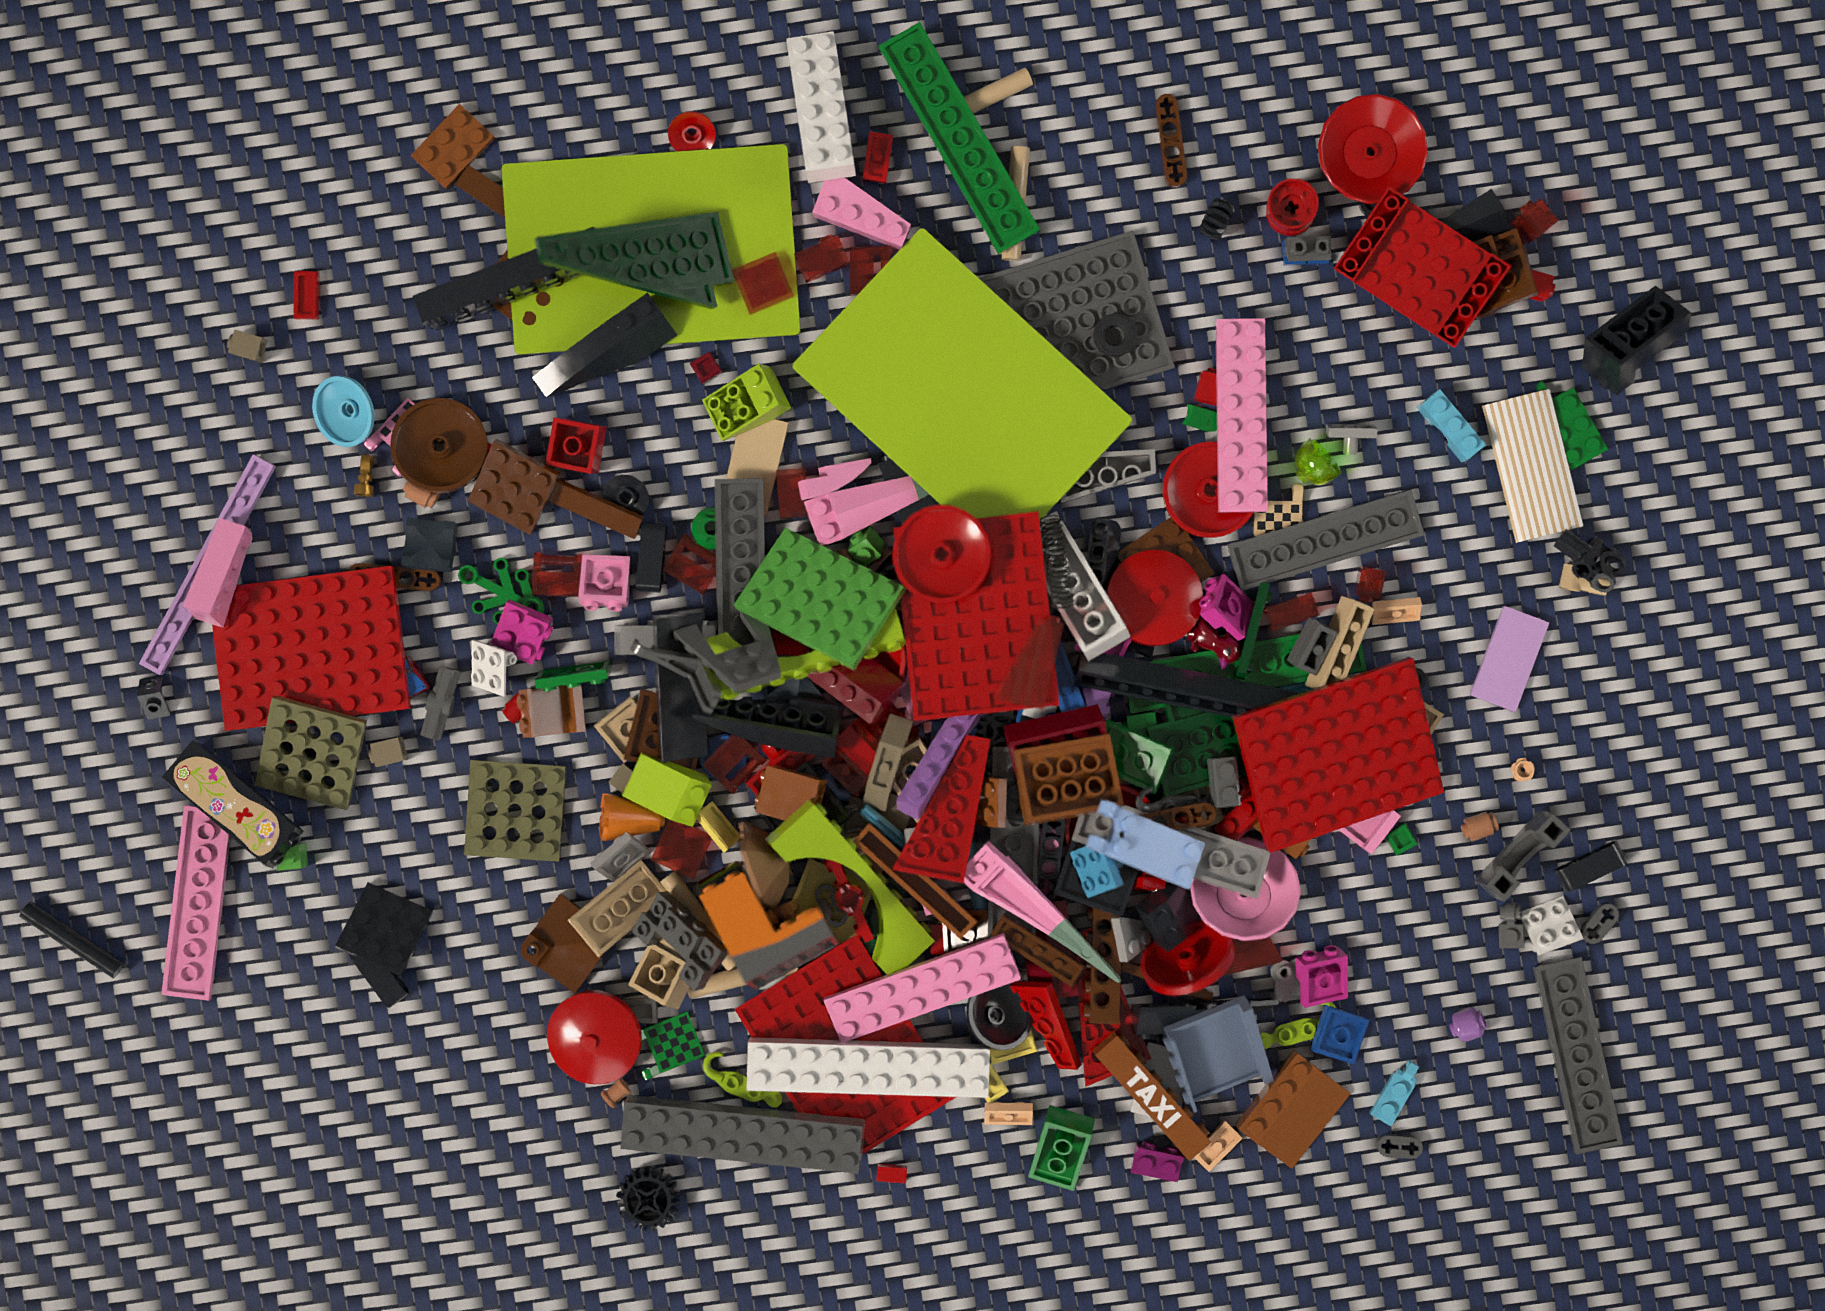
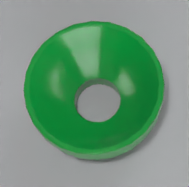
M709 507L701 510L695 516L692 522V535L697 544L702 548L716 550L715 535H709L705 531L706 524L709 521H715V507Z

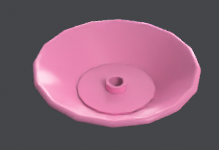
M1242 837L1238 840V842L1266 850L1264 841L1249 837ZM1280 850L1270 853L1257 899L1248 896L1242 897L1239 893L1193 879L1190 887L1193 905L1204 923L1223 936L1242 941L1264 939L1283 929L1297 912L1301 895L1298 873L1286 854Z

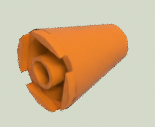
M609 793L602 794L600 805L602 811L599 819L601 841L615 840L626 832L636 836L657 832L660 830V827H664V816L627 798Z

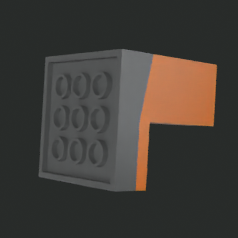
M734 861L699 880L696 884L700 898L744 983L755 991L840 945L824 914L818 907L811 908L796 917L797 921L794 923L791 920L783 923L778 927V931L776 925L773 926L768 918V910L756 898L751 881L740 861Z

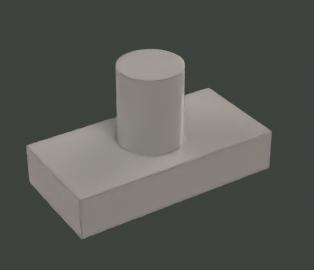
M1326 424V434L1329 438H1344L1343 454L1356 455L1358 453V438H1377L1378 429L1375 425Z

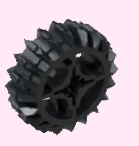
M642 1166L640 1168L641 1174L636 1169H633L631 1172L632 1177L626 1175L624 1177L626 1183L621 1182L618 1186L622 1191L616 1193V1197L623 1199L616 1203L617 1207H624L619 1212L620 1216L628 1214L625 1222L629 1223L631 1220H634L633 1228L635 1229L639 1224H642V1231H646L648 1225H650L652 1231H655L656 1223L661 1228H664L666 1225L664 1219L667 1222H671L673 1220L671 1214L676 1215L678 1209L674 1206H678L681 1203V1200L674 1198L680 1195V1190H672L677 1186V1181L669 1183L668 1181L672 1175L669 1173L666 1177H663L664 1169L662 1168L658 1174L654 1173L655 1166H651L649 1172H647L645 1166ZM641 1181H653L657 1184L648 1188L638 1183ZM631 1188L635 1191V1195L639 1200L635 1208H633L630 1202ZM662 1189L665 1190L667 1195L666 1209L661 1205L662 1202L658 1198V1194ZM654 1193L653 1199L642 1205L645 1196L647 1197ZM646 1209H649L654 1213L657 1212L659 1214L655 1216H645L640 1213Z

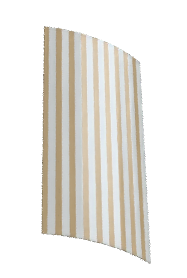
M1550 389L1482 406L1516 543L1562 532L1565 529L1570 530L1582 527L1583 523Z

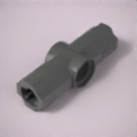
M443 666L439 667L434 688L430 691L425 707L427 713L420 735L435 740L442 739L447 718L451 715L455 704L454 693L461 671Z

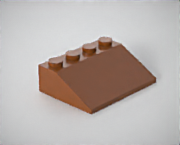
M1110 734L1014 751L1020 804L1025 826L1096 814L1101 800L1112 802L1120 806V808L1124 806Z
M1294 1049L1274 1073V1081L1263 1087L1235 1123L1241 1132L1290 1168L1295 1166L1351 1094Z

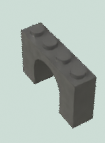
M1539 810L1477 876L1475 881L1492 897L1505 902L1520 886L1515 877L1523 865L1542 848L1547 846L1555 848L1571 830L1554 814Z

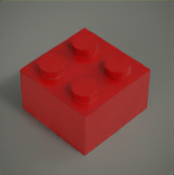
M553 417L545 465L589 474L599 473L607 426Z

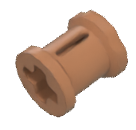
M622 1078L616 1080V1083L608 1090L601 1092L604 1101L613 1109L617 1107V1103L622 1098L632 1094L631 1088Z

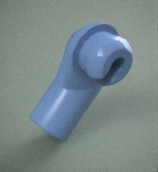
M830 773L824 774L822 778L827 780V785L839 800L849 802L851 790L838 788L834 781L835 777Z

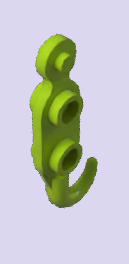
M1332 1002L1320 1004L1336 1008L1335 1004H1333ZM1303 1018L1277 1026L1272 1034L1261 1032L1260 1035L1264 1049L1269 1048L1273 1043L1288 1046L1313 1039L1320 1020Z
M711 1052L705 1057L703 1061L705 1074L715 1080L728 1093L752 1102L765 1100L771 1107H778L782 1103L783 1097L779 1091H747L746 1075L735 1071H716L712 1069L710 1065L711 1060L714 1057H723L724 1054L722 1052Z

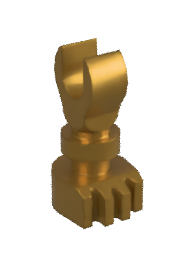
M362 454L361 475H358L360 484H355L354 495L374 497V486L369 485V482H372V476L370 475L374 464V457H371L372 455Z

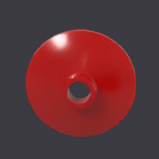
M695 111L680 113L669 125L668 139L673 149L677 152L708 150L712 148L715 142V127L712 121L702 113ZM694 128L696 129V132L690 133L688 132V129Z

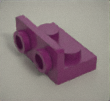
M1142 1141V1144L1136 1143L1130 1169L1131 1173L1178 1182L1181 1164L1185 1158L1178 1148L1173 1146H1166L1165 1149L1156 1147L1157 1144L1148 1141Z

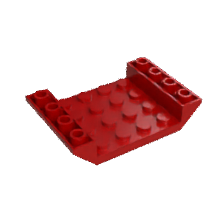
M1388 187L1333 269L1455 348L1511 266L1413 204L1408 198L1391 187Z

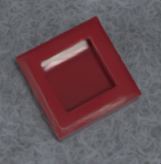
M710 351L690 363L702 384L723 372Z

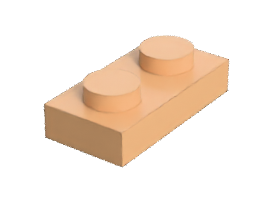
M1420 597L1372 602V608H1374L1371 617L1372 625L1419 621L1422 607Z
M985 1103L984 1125H1032L1033 1103Z
M1226 1120L1208 1136L1211 1143L1194 1157L1208 1172L1242 1139V1136Z

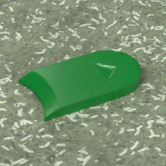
M1187 404V415L1182 424L1206 432H1214L1217 430V413Z

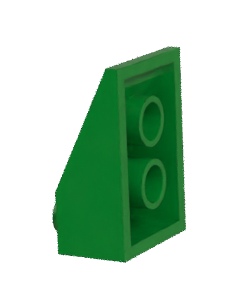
M1049 1105L1028 1177L1074 1191L1092 1137L1095 1118Z

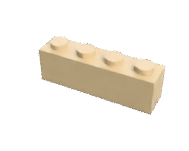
M1341 596L1329 627L1338 632V635L1323 664L1320 665L1321 668L1317 675L1309 673L1305 683L1306 686L1315 689L1347 677L1374 608Z

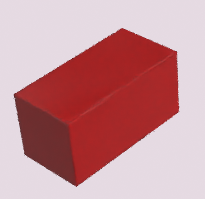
M931 923V937L934 940L931 944V955H943L945 953L942 924Z
M878 1163L876 1181L906 1183V1165Z

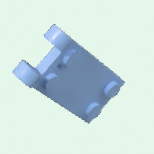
M1101 800L1097 813L1114 819L1107 840L1089 835L1085 847L1175 885L1190 889L1205 843L1120 808V806L1112 802ZM1121 831L1124 833L1122 838L1119 836Z

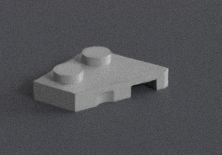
M1122 917L1111 918L1120 962H1129L1151 942V935L1142 920Z

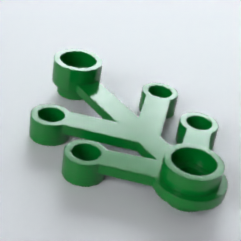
M497 558L494 561V568L499 573L502 586L480 576L478 570L470 565L461 567L458 572V578L462 583L468 585L475 583L498 595L484 601H474L472 611L476 614H484L488 609L506 604L508 599L526 607L534 603L537 607L536 611L544 612L542 600L533 596L529 583L530 573L526 569H519L515 573V579L520 582L523 597L515 594L508 572L509 562L505 558ZM501 560L505 562V568L502 570L497 566ZM469 570L473 572V578L470 580L465 576ZM522 571L526 573V579L523 581L518 577ZM477 603L483 604V610L480 612L475 608ZM503 611L494 613L493 621L495 624L498 625L497 615L502 614Z

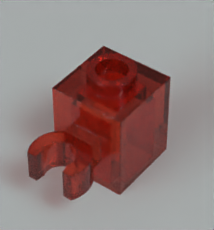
M1364 566L1359 567L1353 595L1360 596L1359 601L1372 603L1374 599H1381L1386 571Z

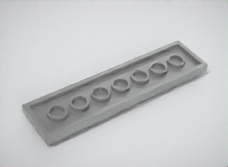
M1126 805L1122 807L1137 815L1147 813ZM1099 813L1079 816L1072 840L1085 845L1089 835L1107 840L1114 819ZM1152 818L1151 821H1154L1164 826V821L1162 818ZM1198 828L1178 831L1205 843L1193 879L1254 899L1258 898L1270 857L1269 851ZM1122 831L1119 833L1120 838L1124 835Z

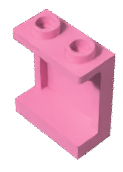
M1392 810L1338 830L1365 851L1372 854L1401 816Z

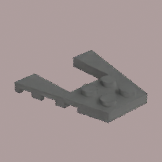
M741 611L740 618L756 642L719 654L714 653L696 624L673 631L676 641L680 640L688 652L691 654L695 653L701 658V663L707 668L711 667L716 672V676L736 693L781 679V670L769 626Z

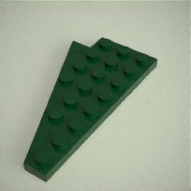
M718 212L539 236L534 239L541 264L708 309L718 307L713 286L734 282Z
M1164 704L1168 721L1145 727L1149 738L1174 748L1160 783L1164 797L1210 785L1208 758L1234 756L1237 761L1238 777L1247 775L1233 717Z

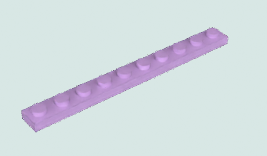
M253 454L218 519L221 518L245 525L276 466ZM218 519L139 662L140 665L159 675H163L194 618L183 607V604Z

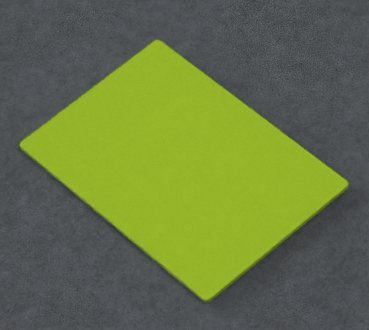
M786 145L509 163L502 166L508 259L536 249L534 239L539 236L582 231L593 226L597 229L718 212L734 277V282L731 284L713 286L718 306L715 309L704 308L585 275L576 279L565 278L563 285L559 287L548 288L544 286L538 289V293L531 296L523 294L516 297V301L511 303L514 350L517 354L565 352L646 293H649L678 335L666 344L793 336L800 333L789 162ZM540 292L549 294L550 302L548 305L540 306L536 302V296ZM527 311H531L536 315V321L533 325H526L522 321Z
M923 228L919 229L793 363V369L940 505L958 507L967 511L975 518L1038 511L1040 520L1132 422V418Z

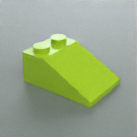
M641 753L622 795L672 821L693 827L712 784L704 773L668 761L662 762L659 758Z

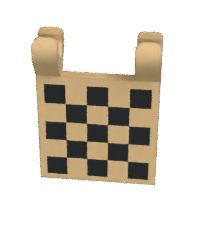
M1292 485V501H1267V512H1254V536L1302 522L1303 485Z

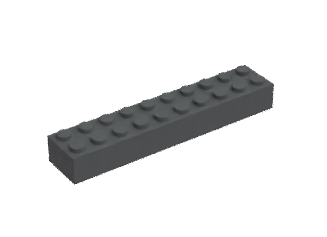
M630 1095L624 1101L621 1149L859 1174L862 1166L865 1119Z

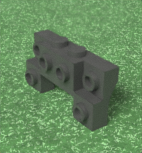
M668 891L657 893L649 910L641 913L632 930L646 946L656 945L660 937H662L686 960L679 977L693 991L705 988L715 969L725 960L729 953L725 944L707 928V925L699 921L689 908L683 906Z

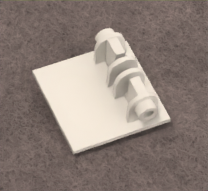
M472 640V685L505 697L506 667L514 665L517 657L511 651L506 652L502 648Z
M1564 896L1522 911L1521 920L1532 941V950L1534 953L1537 952L1538 956L1584 939Z

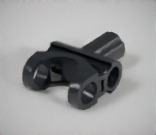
M1565 529L1553 545L1575 561L1572 566L1573 574L1578 579L1584 578L1590 583V587L1599 592H1610L1616 584L1614 575L1622 573L1626 566V560L1617 550L1607 548L1604 545V541L1600 538L1594 537L1584 542ZM1609 560H1617L1621 567H1612ZM1606 578L1610 581V585H1601L1598 579Z

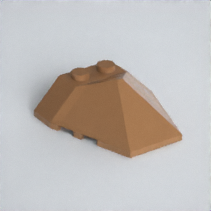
M744 820L738 823L740 838L743 837L740 840V852L756 898L762 905L764 904V908L768 909L769 912L778 907L790 882L789 876L793 875L790 861L786 862L765 840L771 834L770 832Z

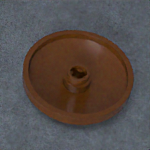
M433 398L411 406L400 416L392 431L390 449L398 472L412 486L429 493H449L465 487L478 476L487 457L488 440L482 422L470 408L455 400Z

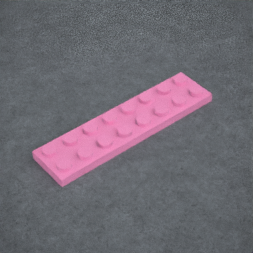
M1265 318L1216 319L1218 512H1267Z
M184 805L161 995L209 1001L212 997L231 836L196 806Z
M1002 933L824 997L823 1001L840 1042H846L1020 980L1021 975L1005 935Z

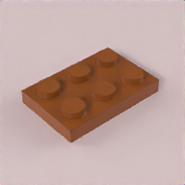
M458 104L410 156L447 190L464 172L466 167L471 165L490 145L495 137L462 105Z
M983 777L975 820L976 825L1006 828L1007 779Z

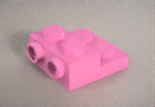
M583 554L578 596L580 606H584L586 610L590 611L598 610V607H608V610L614 612L622 611V608H628L630 556Z

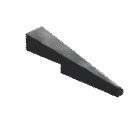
M1492 188L1441 221L1472 242L1490 235L1495 237L1511 230L1505 209Z

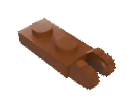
M793 900L767 912V915L774 926L779 922L781 923L796 916L795 910L799 909L800 906L797 900Z

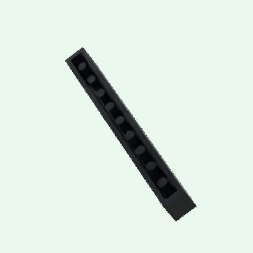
M1082 649L1076 662L1074 680L1075 686L1233 717L1300 694L1299 692L1171 667L1115 654L1102 653L1088 661Z

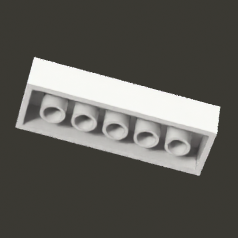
M834 31L786 38L808 183L856 176Z
M1055 511L1050 515H1058V513ZM1054 516V517H1047V518L1042 519L1041 522H1044L1045 520H1048V519L1059 518V517H1055V516ZM1051 520V521H1047V522H1045V523L1054 522V521H1057V520ZM1063 521L1059 523L1062 524L1060 529L1063 532L1061 534L1064 535L1062 540L1065 541L1062 545L1066 546L1063 550L1066 551L1064 555L1067 556L1065 561H1068V564L1065 566L1069 567L1066 571L1070 573L1068 577L1071 578L1067 582L1071 583L1069 587L1072 590L1061 589L1056 592L1071 590L1070 593H1073V596L1070 598L1074 599V605L1058 610L1086 658L1090 661L1131 636ZM1052 525V526H1049V527H1046V528H1047V529L1058 528V527H1060L1061 525ZM1061 530L1051 531L1046 534L1059 533ZM1052 536L1047 539H1057L1062 536ZM1054 541L1048 544H1059L1063 541ZM1064 546L1052 547L1050 550L1061 549ZM1043 548L1047 591L1051 596V586H1049L1050 581L1048 580L1049 575L1047 574L1048 565H1046V554L1044 553L1045 549ZM1063 551L1054 552V553H1051L1050 555H1059V554H1063V553H1065V552H1063ZM1056 557L1051 560H1061L1066 557ZM1059 562L1052 565H1063L1066 562ZM1066 567L1057 568V569H1054L1053 571L1065 570V569H1067V568H1066ZM1059 573L1053 576H1063L1068 573ZM1061 578L1055 581H1065L1069 578ZM1068 583L1059 584V585H1056V587L1067 586V585H1069V584H1068ZM1064 594L1057 597H1067L1071 594ZM1071 602V603H1068V604H1055V605H1056V607H1065V606H1069V605H1071V604H1073V603Z

